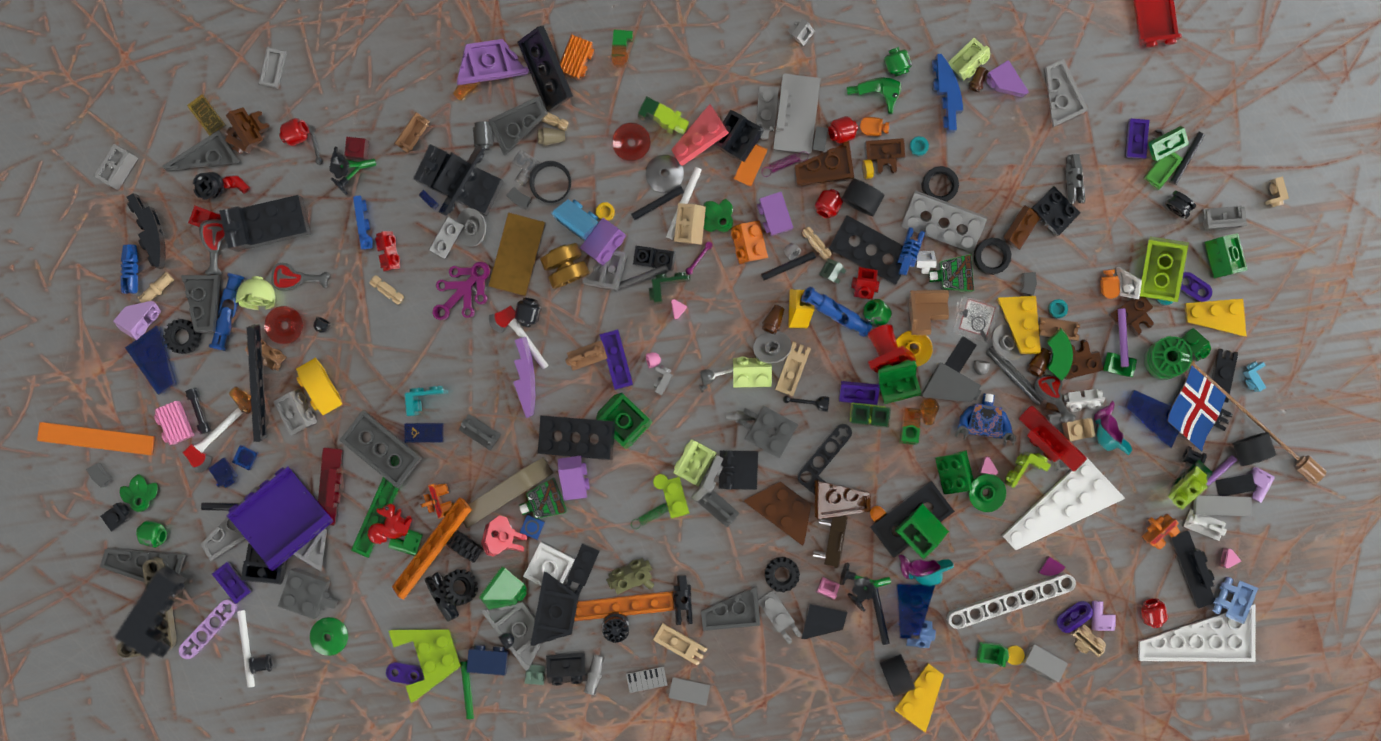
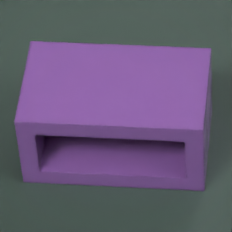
M782 191L759 199L760 204H757L759 214L764 215L766 222H763L766 233H770L772 237L793 230Z
M602 218L580 249L604 266L611 259L617 247L623 243L626 235L609 221Z
M581 456L558 459V472L564 501L587 498V490L590 489L589 478L584 476L587 474L586 463H582Z

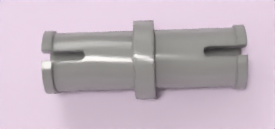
M593 654L590 670L586 674L588 678L584 693L596 695L598 681L602 677L601 670L605 657Z

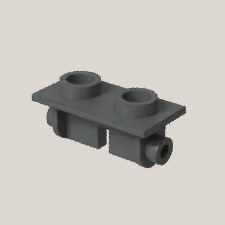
M470 414L462 421L459 431L490 451L501 436V434Z
M714 490L711 493L707 492L698 502L726 527L739 515V512Z

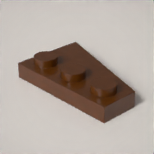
M849 141L836 148L833 147L819 156H814L795 165L797 186L853 179L854 170Z

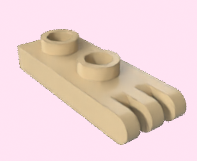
M796 342L792 343L791 352L787 356L775 390L794 396L811 348L807 347L804 354L801 353L804 345L800 344L798 351L794 350Z
M664 623L661 624L653 638V641L695 665H699L700 662L694 659V656L701 659L704 656L698 652V649L703 652L707 651V648Z

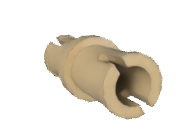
M165 271L154 283L151 282L149 284L150 287L137 298L141 303L152 301L157 295L160 296L162 291L174 279Z

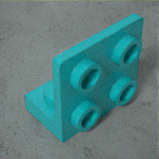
M443 386L429 387V391H424V388L409 389L410 392L405 393L406 415L417 416L419 411H422V402L418 400V396L448 394V390L443 389Z

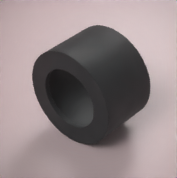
M853 178L842 200L854 209L869 216H874L885 195L873 186Z
M1269 432L1256 434L1233 443L1240 466L1255 464L1277 455Z
M901 654L880 662L894 697L915 689Z

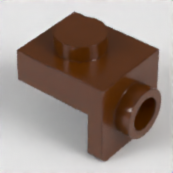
M233 126L229 127L225 134V141L232 144V149L238 153L246 152L249 154L253 147L245 148L242 141L237 139L238 135Z

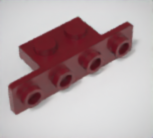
M323 448L318 503L334 522L330 525L334 526L336 524L337 505L341 499L339 484L342 483L343 478L341 473L343 451L342 449Z

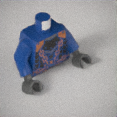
M983 393L982 404H973L962 413L959 418L958 430L955 433V437L962 433L964 435L963 440L966 439L968 434L1003 439L1004 436V446H1006L1007 440H1010L1012 446H1014L1016 440L1006 412L1002 411V407L993 406L995 395Z

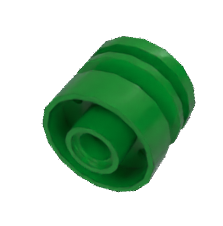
M1168 336L1154 342L1147 348L1144 355V364L1147 371L1153 377L1160 380H1169L1183 374L1192 363L1190 346L1177 336Z

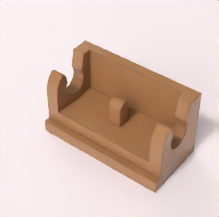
M1039 317V336L1050 338L1061 327L1070 341H1079L1078 328H1080V324L1078 322Z

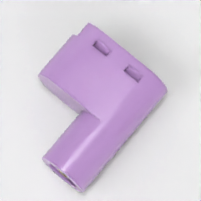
M1254 467L1250 474H1253L1254 483L1257 487L1251 497L1262 503L1275 477Z
M1092 601V630L1115 631L1116 615L1103 614V601Z

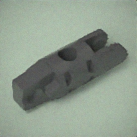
M1071 154L1067 156L1066 165L1068 202L1075 203L1077 196L1079 203H1085L1084 175L1080 155Z

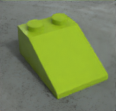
M1150 236L1140 296L1178 302L1189 242Z

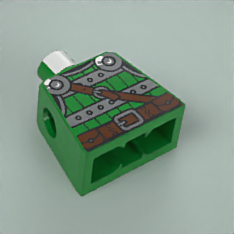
M971 254L939 262V270L929 271V282L940 281L941 290L973 292L974 282Z
M555 477L526 493L529 501L519 504L522 515L533 512L536 519L567 512Z

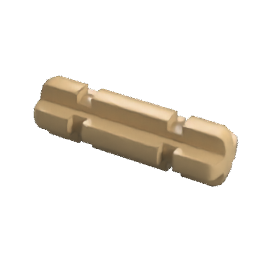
M548 113L541 120L551 126H557L560 130H566L569 124L567 120L559 119V117Z
M809 226L801 232L802 235L808 239V242L816 252L820 253L823 260L829 258L832 254L830 250L825 248V244L816 234H813L814 231Z
M378 276L372 277L369 282L372 287H377V290L388 299L392 298V302L396 305L403 301L404 296L401 293H396L393 287L385 281L382 282V279Z

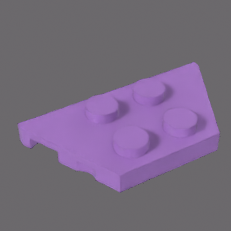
M503 39L466 44L457 78V85L527 75L529 70L527 67H523L517 60L518 56L509 49V46Z

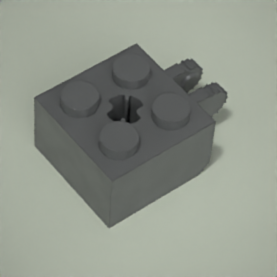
M762 406L758 415L745 408L743 412L755 418L753 425L748 424L743 419L738 420L739 424L750 429L745 440L780 458L798 424L766 406ZM774 427L776 429L774 430L776 432L775 435L768 437L767 429Z

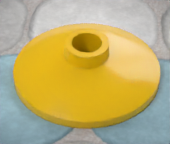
M911 330L902 333L896 340L898 347L903 345L914 354L917 367L925 364L932 355L933 345L927 335H911ZM916 344L917 348L912 349L910 345Z

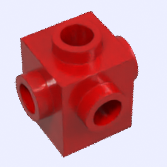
M858 268L857 277H853L851 288L854 289V297L873 300L874 292L878 293L880 281H877L878 270Z

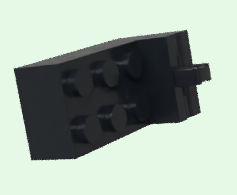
M429 144L413 179L417 183L447 197L448 195L433 187L432 184L447 160L449 153ZM475 167L473 177L467 180L464 185L465 190L456 201L487 216L499 193L503 180Z
M300 195L243 208L237 206L219 211L227 247L234 251H242L311 234L304 200Z
M167 566L157 571L114 638L147 659L153 654L161 658L165 657L170 649V646L164 642L167 635L155 627L161 624L164 619L162 615L173 606L175 601L172 599L184 589L185 585L183 583L186 578Z

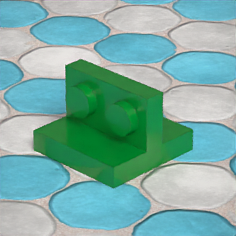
M1238 233L1205 241L1214 279L1248 270Z

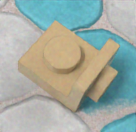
M1282 176L1270 180V192L1275 196V199L1265 201V205L1271 204L1272 207L1283 205V200L1289 199Z
M1092 418L1062 423L1064 436L1069 441L1095 437Z

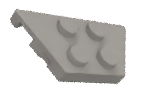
M324 529L293 554L319 572H321L327 530Z
M524 602L507 607L483 610L482 613L499 636L503 633H511L514 636V644L509 649L527 671L542 644L530 646L535 622L534 615Z

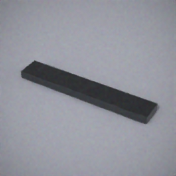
M253 324L246 327L253 441L260 442L267 438L261 329L260 324Z

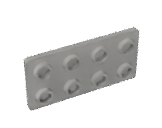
M783 74L774 150L811 154L820 78Z

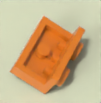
M760 220L742 223L731 228V236L734 240L736 257L739 264L768 258Z

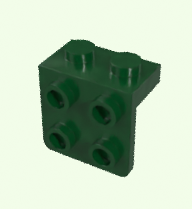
M686 272L674 273V277H667V274L655 275V279H652V288H649L650 301L654 300V304H662L660 285L688 282L691 280L690 275H686Z

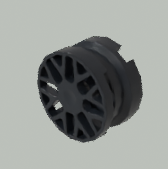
M215 172L199 173L193 180L195 185L193 191L202 200L218 198L223 193V180Z
M1175 190L1172 193L1173 197L1168 199L1165 205L1170 211L1173 210L1177 216L1181 218L1185 216V219L1190 216L1189 212L1196 208V204L1188 196Z
M612 612L607 617H604L602 624L604 638L612 643L624 641L629 634L628 618L625 615L619 614V612Z

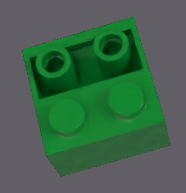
M923 503L895 529L901 538L923 560L941 543L949 532Z

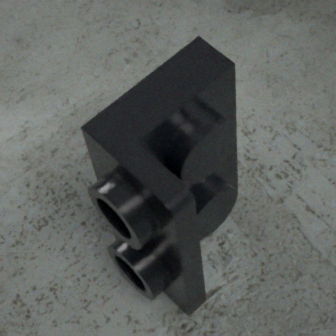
M585 653L546 656L547 680L549 684L559 686L571 682V684H581L582 681H587Z

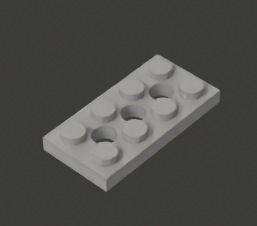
M915 190L901 227L906 229L911 227L917 233L924 231L925 236L973 253L987 221V216ZM929 211L932 216L929 219H923L921 213ZM947 218L950 223L942 226L939 224V220ZM964 224L968 229L966 232H959L957 226Z

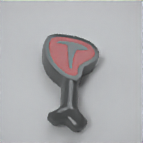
M206 220L199 227L201 241L210 252V266L205 271V274L220 276L222 272L218 268V251L220 243L225 239L224 229L221 220Z
M287 263L276 264L271 275L274 288L282 291L295 289L304 282L320 283L323 288H326L328 286L327 280L330 278L328 272H324L321 275L296 272Z
M1052 374L1037 378L1034 384L1036 392L1042 399L1057 406L1061 413L1060 422H1074L1076 416L1067 410L1062 401L1060 392L1063 385L1062 381Z

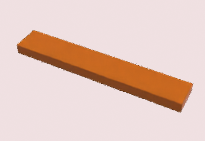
M39 422L37 441L153 455L155 436Z
M458 498L393 584L392 588L399 598L405 599L472 509L464 499Z
M673 591L578 601L574 621L601 619L607 617L612 612H619V614L628 616L674 611Z

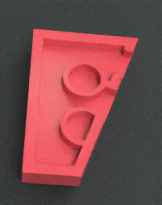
M711 104L708 105L671 149L681 166L729 134Z

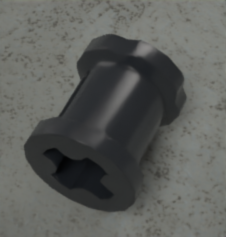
M1188 446L1182 455L1181 461L1194 464L1199 459L1204 464L1207 454H1201Z
M268 654L266 657L261 658L250 657L249 667L251 674L265 670L271 672L273 670L271 655Z

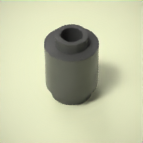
M488 121L475 122V127H473L474 147L478 145L485 150H489L490 146H493L492 127Z

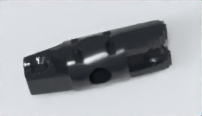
M436 572L432 577H426L425 583L438 609L448 622L457 618L459 614L455 604L450 605V601L446 602V597H442L441 594L444 592L443 590L440 591V587L443 586L441 584L443 578L440 573Z
M678 575L677 586H674L676 625H681V610H686L687 623L693 624L691 585H687L686 575ZM684 596L685 601L682 603L681 598Z

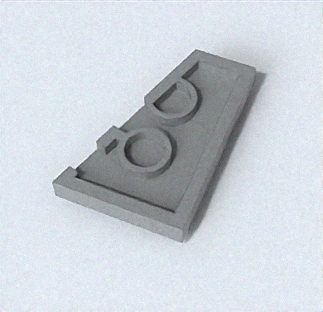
M1064 59L1045 67L1052 127L1087 112L1088 108Z

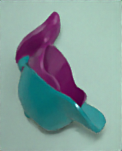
M1112 401L1108 406L1100 409L1094 416L1095 423L1098 426L1096 431L1098 444L1107 451L1119 448L1127 455H1130L1132 446L1124 439V434L1119 430L1116 419L1111 415L1115 407Z
M898 555L901 560L903 576L906 579H916L917 582L924 586L940 584L943 580V572L954 568L953 562L949 559L940 561L915 560L910 562L906 556Z

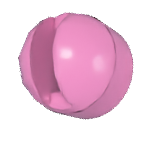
M655 352L646 353L648 368H654L660 364L661 358L659 354Z

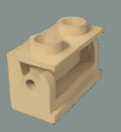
M678 203L675 242L702 245L705 206Z

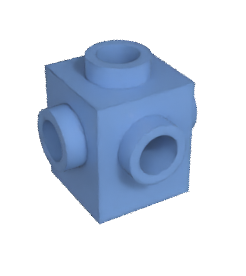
M909 619L906 630V646L929 648L931 641L935 640L936 630L932 629V621Z

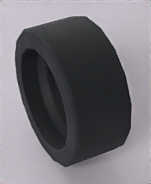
M934 167L923 177L921 184L922 192L948 202L958 192L959 179L956 173L948 167ZM936 174H944L951 180V190L944 196L933 194L929 188L930 179Z
M989 238L977 245L973 259L976 267L981 272L994 275L1003 272L1009 266L1012 253L1005 241L999 238ZM989 245L1000 247L1004 254L1002 263L994 268L986 266L981 258L983 249Z

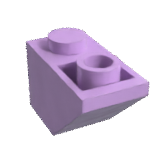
M153 301L126 306L113 322L119 330L138 340L146 332L150 324L158 318L161 310Z

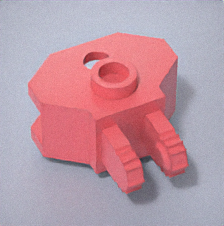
M499 515L485 525L481 545L485 554L492 557L508 549L524 552L523 546L513 544L512 542L513 538L521 541L527 540V535L515 532V529L511 528L507 517Z

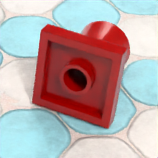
M882 325L868 333V337L879 357L868 361L870 369L877 374L878 370L883 366L899 365L906 360L916 361L914 354L903 345L898 347L893 325Z

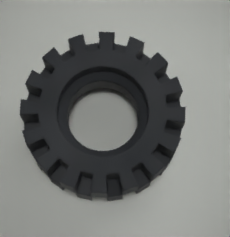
M184 319L173 320L172 323L167 324L168 328L164 329V344L174 353L188 354L193 352L194 348L199 346L198 342H201V338H199L201 333L194 331L192 321ZM180 329H185L189 334V339L184 344H179L175 339V334Z
M455 531L447 542L451 549L475 563L484 550L478 543L459 531Z
M777 557L767 564L765 579L770 588L782 593L791 591L799 582V569L790 558ZM780 567H785L789 570L790 576L785 582H779L775 578V571Z
M458 569L448 573L444 580L441 581L443 586L440 587V591L443 590L444 592L441 595L446 597V602L450 601V605H464L472 601V598H475L477 595L475 592L478 591V588H475V586L478 585V582H474L475 576L471 577V572ZM457 580L462 581L465 585V592L462 595L456 594L453 590V584Z

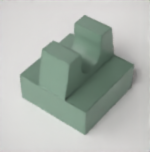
M828 258L819 275L839 284L840 280L837 276L840 272L845 274L846 270L842 264Z
M531 664L530 668L525 671L524 684L544 685L546 665Z

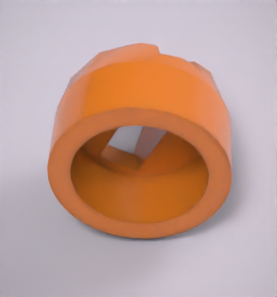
M874 506L870 510V516L874 522L887 514L881 506Z

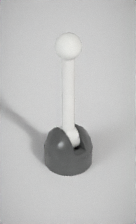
M733 368L716 373L710 369L701 370L700 376L703 385L712 383L716 376L733 372Z

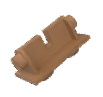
M415 112L394 144L407 153L410 150L413 151L412 148L426 128L429 127L430 121Z
M261 340L262 356L264 357L263 364L271 370L278 371L282 365L280 363L287 357L278 349H273Z
M601 340L568 352V358L565 360L567 365H571L572 371L608 358Z

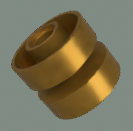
M577 243L554 248L540 258L545 271L556 269V272L548 276L553 289L570 284L590 274L585 261L573 262L582 255Z

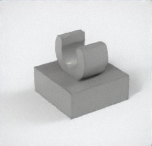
M802 19L801 22L795 21L796 29L794 31L789 29V32L799 44L805 46L815 30L807 21Z

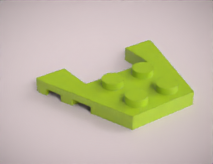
M450 630L389 631L394 648L410 642L414 643L425 680L406 686L411 703L417 701L421 696L461 667Z

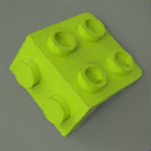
M1020 453L1015 461L1017 464L1015 469L1010 470L1005 478L1007 480L1006 485L1015 488L1029 463L1040 470L1048 471L1051 464L1047 463L1048 458L1039 453Z

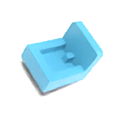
M1254 361L1246 366L1247 370L1242 372L1247 379L1245 382L1248 388L1254 390V392H1260L1266 388L1257 373L1259 369L1266 366L1264 362L1257 363V361Z

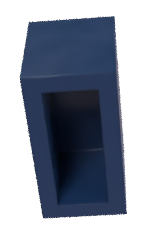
M474 644V647H470L468 651L467 672L505 676L507 674L509 650H504V646H493V649L485 648L483 644Z

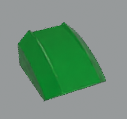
M623 393L613 395L598 411L596 420L615 421L614 439L625 449L632 446L653 422Z

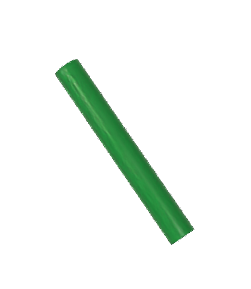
M461 661L466 719H474L470 675L467 672L468 661Z

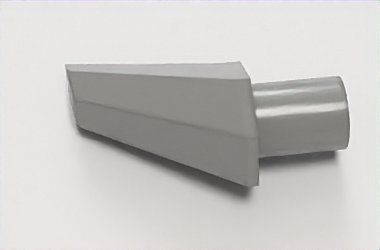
M736 410L735 413L727 412L726 414L727 420H735L736 423H738L739 419L745 421L755 420V418L739 410Z

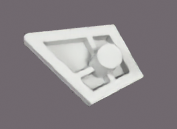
M1116 267L1117 276L1120 281V296L1139 299L1142 280L1121 267Z

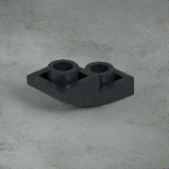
M635 246L633 265L650 268L666 265L668 270L673 271L676 252Z

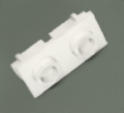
M1084 390L1085 397H1081L1080 391L1068 392L1066 395H1063L1064 403L1067 402V410L1078 412L1086 408L1091 410L1100 408L1105 401L1102 390Z
M1189 510L1183 527L1218 541L1221 535L1224 536L1226 534L1225 522L1207 515L1193 514L1194 510Z

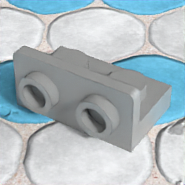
M301 389L291 391L273 401L290 436L317 423L315 415Z

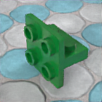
M967 450L935 458L944 495L973 490L972 481L974 478Z

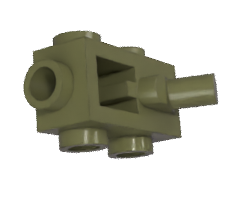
M643 558L635 559L622 568L614 569L608 574L609 578L606 581L610 589H615L617 595L641 584L650 590L654 587V583L649 580L652 579L649 571L653 569L648 560L644 561Z

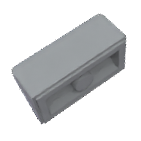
M673 677L669 698L706 706L710 685Z

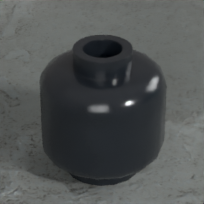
M525 297L517 302L515 319L520 322L521 326L531 327V324L538 323L541 306L538 304V301Z

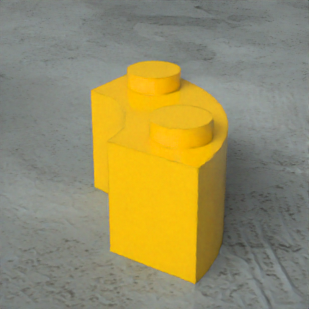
M316 357L296 368L298 373L296 379L299 385L306 389L311 398L310 404L315 411L319 410L322 415H325L343 404L339 392Z

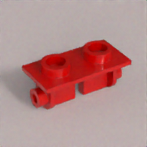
M393 231L377 233L375 238L377 251L384 250V254L378 255L383 272L390 271L391 269H400V258L397 254L396 239Z

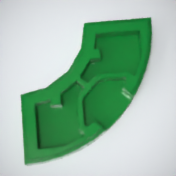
M1060 327L1047 340L1053 352L1052 360L1047 367L1062 381L1071 368L1073 349L1067 334Z

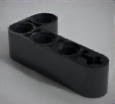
M847 424L837 425L797 473L798 481L814 495L815 480L825 482L819 475L852 436V429ZM840 428H846L847 436H841L839 438V440L842 441L841 444H839L835 439H832L833 435L836 438L839 436L840 432L838 430ZM828 442H834L836 446L835 450L831 453L827 452L825 448ZM815 457H822L823 465L821 467L814 466L813 460ZM805 471L811 474V479L808 482L801 480V474Z

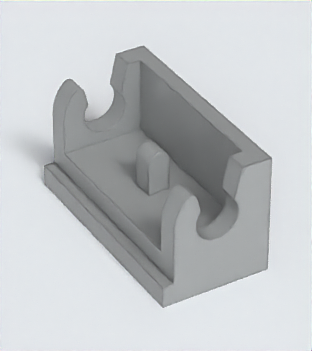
M114 144L94 177L108 186L119 190L138 157Z
M1234 206L1202 209L1204 230L1247 226L1245 207Z
M1034 644L1028 648L1021 665L1050 682L1057 683L1060 681L1068 663Z

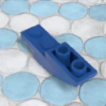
M937 54L935 60H932V70L936 71V79H933V89L937 90V95H945V97H942V109H945L946 116H943V128H946L947 133H954L957 130L956 113L963 111L961 91L949 63L942 54Z

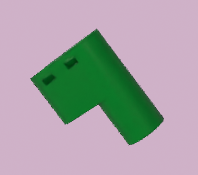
M408 530L404 541L391 539L388 548L415 556L418 553L423 535L419 534V532Z

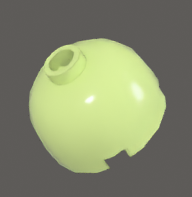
M253 276L252 279L245 280L239 286L236 293V303L239 302V306L252 310H259L258 306H265V310L271 309L275 306V291L272 285L263 280L262 277Z

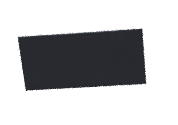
M962 336L945 365L960 373L977 345Z
M1253 474L1215 480L1219 496L1256 491Z

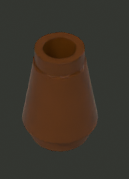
M774 305L762 322V329L774 335L777 331H780L785 309L779 305Z
M1041 348V352L1036 354L1028 364L1027 371L1036 377H1041L1042 374H1045L1052 352L1046 348Z

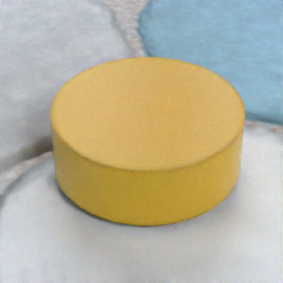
M871 160L862 161L864 179H871L874 176V167Z
M603 202L596 207L595 213L599 220L604 218L610 221L615 215V210L610 203Z
M1017 645L1009 646V659L1007 662L1012 665L1021 664L1025 658L1023 649Z

